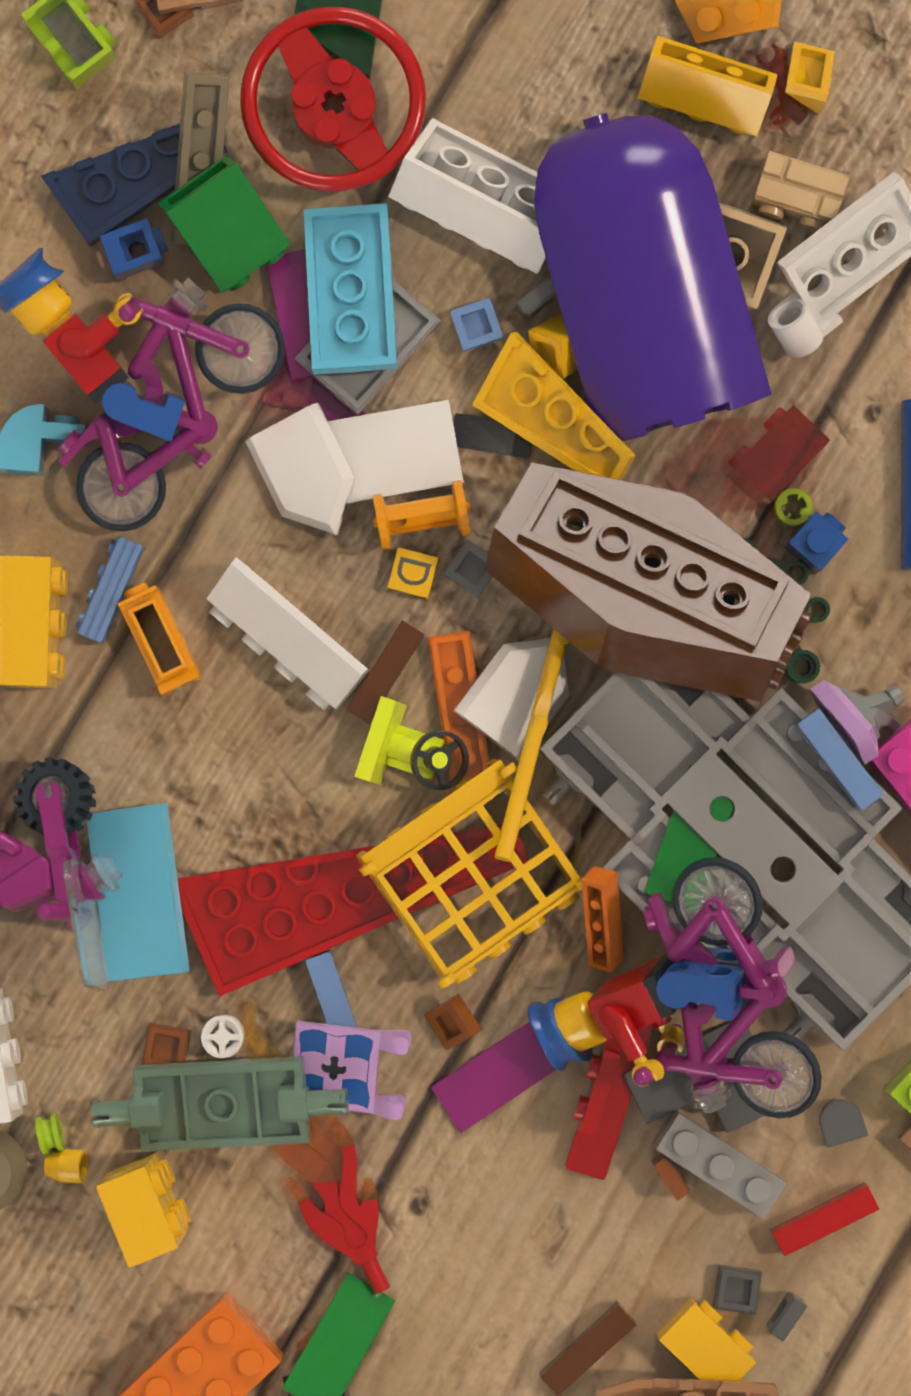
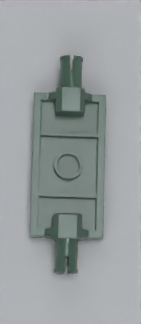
M304 1056L136 1065L133 1069L134 1095L130 1096L129 1100H94L92 1103V1116H96V1119L92 1120L94 1128L131 1125L132 1130L136 1129L140 1135L141 1151L309 1143L311 1140V1116H348L349 1100H346V1097H348L347 1088L310 1091L309 1087L306 1086Z

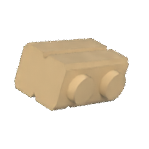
M769 151L765 158L751 205L759 207L758 213L766 218L782 220L783 215L799 220V227L816 232L838 215L850 176Z

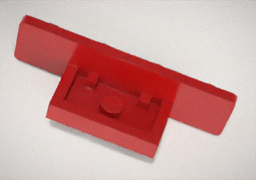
M652 1024L637 1029L646 1048L653 1029ZM615 1038L603 1042L600 1055L593 1054L589 1062L585 1078L591 1080L587 1096H579L574 1110L573 1119L579 1122L565 1163L566 1168L601 1180H604L607 1176L632 1096V1092L623 1074L636 1066L633 1061H628L619 1042Z

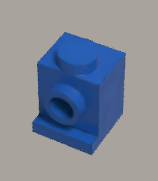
M147 218L100 235L113 274L118 282L126 280L129 276L165 264L161 253L169 250L160 227L152 229ZM137 244L143 245L145 247V254L138 258L132 257L130 254L131 248Z

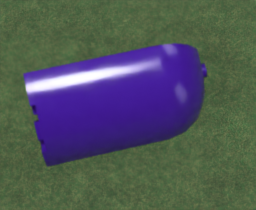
M607 113L584 119L585 128L570 132L550 145L538 168L534 205L538 231L587 403L592 411L621 441H627L647 436L651 431L672 424L674 428L694 423L706 419L705 414L722 410H734L772 395L715 187L699 150L677 127L652 115L624 116L609 121Z

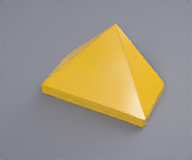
M794 41L785 93L819 115L828 98L835 51Z

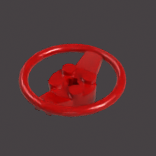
M315 8L303 11L282 21L257 45L247 63L242 78L240 90L241 116L244 128L254 149L262 160L280 176L297 185L313 190L326 192L348 191L374 183L394 170L403 161L411 147L415 144L424 121L426 110L425 82L422 70L412 49L387 23L373 15L352 8ZM323 24H343L360 28L384 42L397 57L408 83L409 109L404 128L389 151H387L373 122L376 99L369 79L344 59L333 60L308 30L309 27ZM277 48H279L294 84L291 92L292 111L300 133L313 145L335 148L357 170L356 172L326 175L307 171L288 161L269 141L258 114L257 91L265 64ZM331 97L344 100L341 103L343 111L338 114L332 109L326 112L322 107L327 105L326 100Z

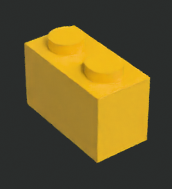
M690 1297L656 1333L659 1341L700 1380L740 1381L756 1364L754 1357L749 1353L754 1346L737 1329L730 1334L722 1327L719 1322L723 1319V1316L707 1300L699 1304Z

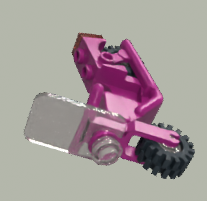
M52 757L45 758L43 763L37 760L31 764L33 766L32 770L24 769L20 774L24 777L22 783L16 781L14 788L18 790V795H13V803L18 805L19 809L16 812L18 817L24 820L23 823L44 835L48 857L0 830V906L8 911L17 913L38 905L36 914L40 919L64 921L65 928L73 932L78 969L83 985L97 992L108 989V976L96 900L105 899V893L110 890L113 892L119 890L120 885L117 880L123 876L109 855L102 859L96 853L91 857L92 861L87 865L84 863L78 864V861H80V847L77 831L79 832L84 828L81 823L85 819L90 821L93 814L89 813L90 808L96 807V800L92 798V794L96 793L94 785L89 782L91 780L90 777L76 765L61 758L59 760ZM55 898H56L57 901L59 902V903H44V902H47V901L52 900V899H55Z

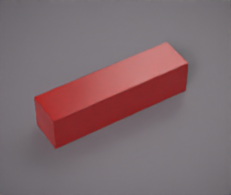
M864 1182L770 1230L781 1253L785 1257L880 1209L868 1185Z

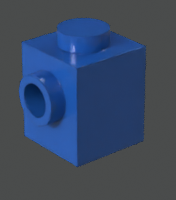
M816 511L787 542L784 548L799 561L803 562L810 571L817 574L822 571L848 541V538L842 533L845 527L839 520L828 512L822 516Z

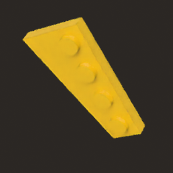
M518 332L510 333L472 406L574 471L622 480L636 455Z

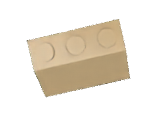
M719 202L747 306L758 309L787 227Z

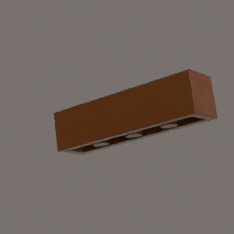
M402 620L346 710L370 724L374 718L380 697H387L425 634Z
M616 1301L539 1372L540 1378L557 1396L561 1395L636 1326L635 1320Z

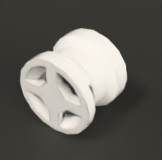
M217 1015L210 1019L202 1029V1045L207 1053L213 1057H231L238 1052L244 1043V1028L240 1021L232 1015Z

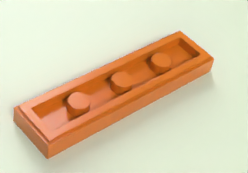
M470 631L428 637L442 730L457 735L465 743L469 754L467 772L458 784L468 778H474L489 767L486 764L489 762L486 736L453 711L477 679ZM443 735V739L447 740L446 745L454 741L449 736ZM459 747L451 753L452 762L448 768L450 781L458 774L462 764V754ZM455 785L454 787L451 788V791H452V792H454V791L456 790L455 787H456L457 785Z

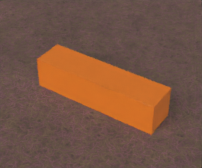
M593 866L581 880L589 967L613 973L625 959L618 872Z

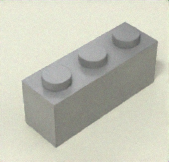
M679 1110L671 1114L653 1142L657 1151L762 1219H765L787 1184L781 1176Z

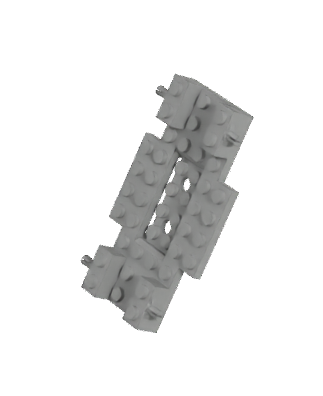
M614 673L540 747L539 751L554 765L559 776L541 794L548 799L559 788L560 790L549 800L555 806L570 789L582 793L629 838L627 843L602 868L618 872L619 889L643 913L645 907L650 905L648 899L652 896L644 893L670 821V818L662 810L666 804L675 810L722 858L738 863L745 868L756 880L762 898L788 923L782 929L762 910L759 924L751 934L765 960L774 959L779 950L786 947H791L794 953L795 962L782 979L787 986L786 996L794 1003L799 1016L783 1033L790 1034L800 1040L812 1027L823 1032L837 1047L845 1051L911 984V876L873 839L902 810V807L873 779L884 795L863 811H859L795 727V724L808 714L782 688H779L750 717L725 694ZM719 750L726 754L841 868L837 874L716 755ZM720 796L731 799L734 804L733 815L729 820L723 822L715 820L709 810L713 799ZM778 857H787L794 863L795 872L788 881H777L771 875V864ZM713 866L697 911L683 907L687 919L691 921L717 889L723 888L729 892L732 904L745 926H747L753 914V900L720 867ZM718 895V897L723 901V896ZM664 900L670 920L682 932L684 928L678 921L673 903ZM715 921L704 932L710 936L724 937ZM701 942V943H702L705 947H707V948H718V949H729V950H731V948H730L729 945H728V946H715V945H708V944H706V943H704V942Z

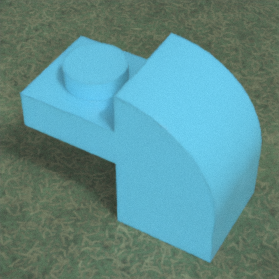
M44 404L31 405L20 409L7 420L0 433V472L43 476L46 442L62 444L73 430L81 435L87 426L79 424V417L54 415V422H48L49 409Z

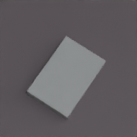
M394 280L393 296L398 369L313 375L312 363L308 359V356L311 354L310 342L295 357V360L309 371L316 381L357 416L421 346L441 321Z

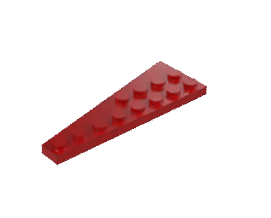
M503 824L497 825V827L500 829V831H501V829H502V825H503ZM487 827L453 832L467 854L493 837ZM443 834L417 851L434 878L460 860ZM518 834L514 851L524 864L529 860V857ZM497 845L473 861L485 881L514 869L511 862L501 861L494 857ZM375 846L178 878L182 912L219 997L399 919L369 875L363 877L358 870L363 866L355 855L361 851L368 852ZM407 858L383 875L401 901L427 883L410 858ZM463 868L442 883L440 887L447 897H450L477 884L468 870ZM431 891L408 907L407 910L411 914L439 900Z

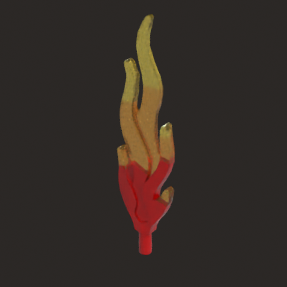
M248 1001L244 1009V1030L251 1048L259 1058L287 1057L263 1037L256 1022L253 1003ZM337 1115L325 1116L328 1124L337 1136L336 1145L323 1132L316 1117L311 1116V1140L309 1143L272 1146L290 1166L315 1187L324 1201L325 1210H321L314 1203L305 1187L294 1178L288 1177L285 1180V1184L295 1196L310 1229L325 1243L352 1259L356 1266L361 1265L375 1295L390 1288V1285L376 1258L379 1254L376 1247L379 1221V1199L376 1186L371 1178L365 1179L364 1197L360 1205L357 1197L358 1159L355 1143L348 1129Z

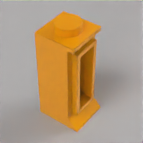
M142 583L124 592L126 600L117 604L147 663L162 696L170 695L173 693V690L191 681L196 682L203 679L160 588L156 585L149 588L147 583ZM152 604L181 661V665L165 673L162 672L135 616V612Z

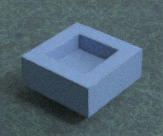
M490 297L450 311L463 353L503 340Z

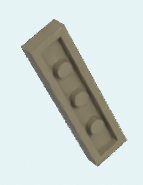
M184 72L175 191L223 157L230 79L226 74ZM172 224L171 241L174 244H186Z

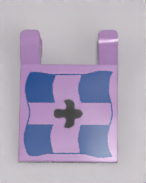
M306 1021L296 1022L294 1057L304 1056L306 1086L309 1087L310 1091L347 1088L348 1097H346V1100H349V1111L376 1114L393 1120L401 1119L406 1107V1098L403 1095H376L380 1050L397 1055L406 1054L411 1045V1033L409 1031L374 1030Z

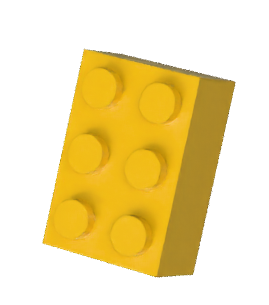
M0 556V686L7 688L58 689V680L65 679L66 658L65 655H60L59 638L66 637L67 615L66 612H61L60 595L67 596L68 572L63 570L61 563L52 557Z
M157 1152L110 1170L96 1186L128 1268L177 1249L188 1232L187 1223L192 1222L184 1199L176 1200L173 1193L172 1183L176 1182L173 1170L167 1159L160 1160Z

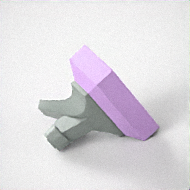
M825 680L810 689L817 708L821 710L846 745L864 765L878 757L877 739L880 738L879 728L881 726H888L898 730L901 724L890 713V711L905 701L901 690L895 685L868 697L851 692L843 687L838 688Z

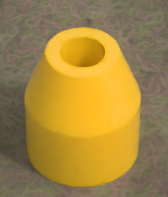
M65 1149L46 1155L44 1160L45 1176L61 1183H85L88 1174L87 1151L85 1149Z

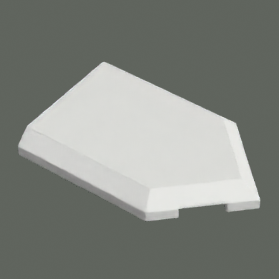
M315 403L253 435L245 442L281 516L338 535L343 520L342 514L348 495L351 494L355 476L319 403Z
M550 638L502 644L453 710L518 762ZM564 655L548 714V724L570 695Z

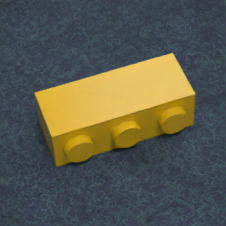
M657 36L637 98L647 101L648 104L655 108H669L687 114L695 121H709L725 126L736 134H750L758 137L778 74Z

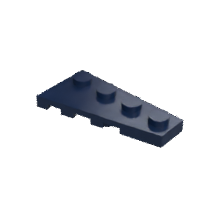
M180 123L155 132L152 136L132 144L129 142L115 147V150L100 156L89 157L75 162V165L55 172L54 170L41 175L90 247L101 240L100 235L118 229L175 189ZM225 146L223 150V156L228 153Z

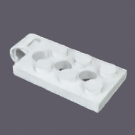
M892 172L777 262L793 293L772 309L768 316V323L789 357L800 358L814 352L821 345L823 337L843 323L842 318L837 314L911 256V193L903 177L896 172ZM888 222L884 235L874 239L876 229L881 224ZM854 248L853 258L847 264L841 265L844 253ZM821 274L819 285L815 289L808 291L807 288L810 280L814 276Z

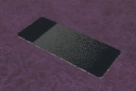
M455 414L453 426L457 447L524 458L530 457L532 443L496 420L467 414Z

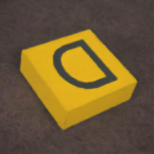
M398 547L387 589L428 599L439 558Z

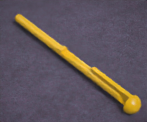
M554 628L494 856L501 861L510 862L512 859L540 745L547 729L548 714L563 655L569 642Z

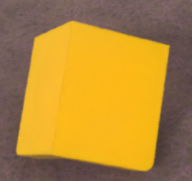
M562 313L555 314L528 331L529 345L562 379L578 370Z

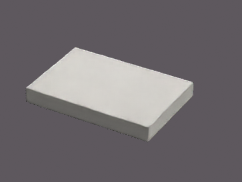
M449 400L328 421L355 476V482L351 494L348 495L346 504L373 500V495L381 494L385 498L452 486L453 481L462 480V484L464 483Z

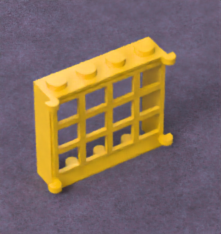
M492 759L486 763L489 766L474 778L462 781L455 787L456 790L438 803H432L420 811V816L404 827H398L385 836L387 839L368 852L361 851L355 855L363 866L358 870L363 877L367 875L371 877L440 979L436 983L440 989L448 987L453 982L459 984L465 981L477 971L474 966L486 956H489L491 960L500 956L512 946L509 942L511 938L521 931L525 935L532 933L546 922L543 916L556 906L559 910H563L580 898L577 891L582 890L581 880L583 878H580L528 800H526L520 828L528 824L545 849L524 864L515 851H513L510 862L516 870L492 887L488 885L473 861L498 844L501 831L483 805L504 790L510 797L514 782L511 774L517 770L513 761L504 766L501 759ZM476 811L493 837L467 854L450 828ZM443 834L460 860L434 878L417 851ZM551 857L567 883L545 897L529 871ZM407 858H410L427 883L401 901L383 875ZM463 868H466L483 893L457 911L440 885ZM519 878H522L538 903L515 920H512L496 895ZM433 891L449 914V917L423 934L407 908ZM489 901L505 924V927L480 944L463 918ZM455 924L472 950L449 967H446L430 944V941Z

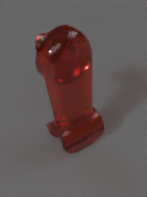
M774 42L771 46L775 51V57L771 62H768L761 54L756 56L761 66L769 68L772 73L778 74L775 84L779 91L777 96L781 105L772 111L770 120L778 117L772 124L781 125L791 118L799 125L807 118V107L785 93L789 70L787 65L788 54L781 45Z

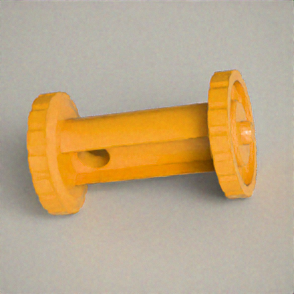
M462 480L453 481V494L385 506V501L381 494L373 495L376 512L373 524L375 528L379 529L382 550L391 549L392 535L458 524L462 536L471 535L467 513L471 511L470 503L465 501Z

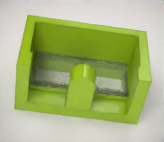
M38 0L25 10L21 16L31 32L78 90L88 79L116 59L111 49L116 42L102 23L94 27L85 14L91 10L84 0Z

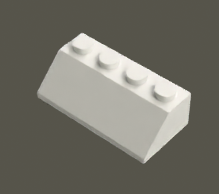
M432 118L404 157L388 197L401 203L406 209L416 211L438 222L443 228L453 230L469 238L480 247L500 254L521 268L529 269L538 274L546 261L539 236L534 205L537 172Z
M237 557L207 597V600L214 605L209 611L210 614L227 628L233 622L246 632L241 640L258 655H261L265 650L278 660L273 667L291 683L297 677L310 687L305 695L323 710L329 705L338 710L369 673V670Z

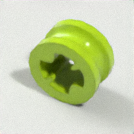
M789 488L780 493L773 505V513L776 520L787 527H797L803 524L811 516L813 510L810 496L798 488ZM789 496L796 497L795 502L800 499L804 505V508L798 512V519H790L791 513L785 516L782 511V507L787 504V497Z
M53 1113L48 1120L43 1119L42 1116L36 1117L35 1129L42 1154H49L51 1148H57L58 1151L65 1150L64 1133L59 1115Z

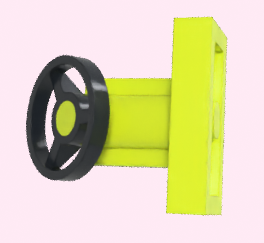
M381 696L354 777L381 785L388 765L414 774L415 778L422 785L434 790H446L457 785L465 776L469 765V754L465 743L457 735L448 731L435 730L423 733L401 726L407 705ZM435 736H449L454 741L446 745L447 740ZM459 747L462 754V764L458 774L447 783L445 771L451 765V753ZM436 775L439 785L430 784L424 778L434 781Z

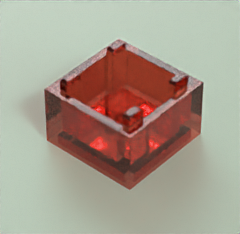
M794 405L787 412L779 407L764 423V428L768 432L751 450L743 445L728 461V464L733 469L726 476L762 510L788 486L830 441Z

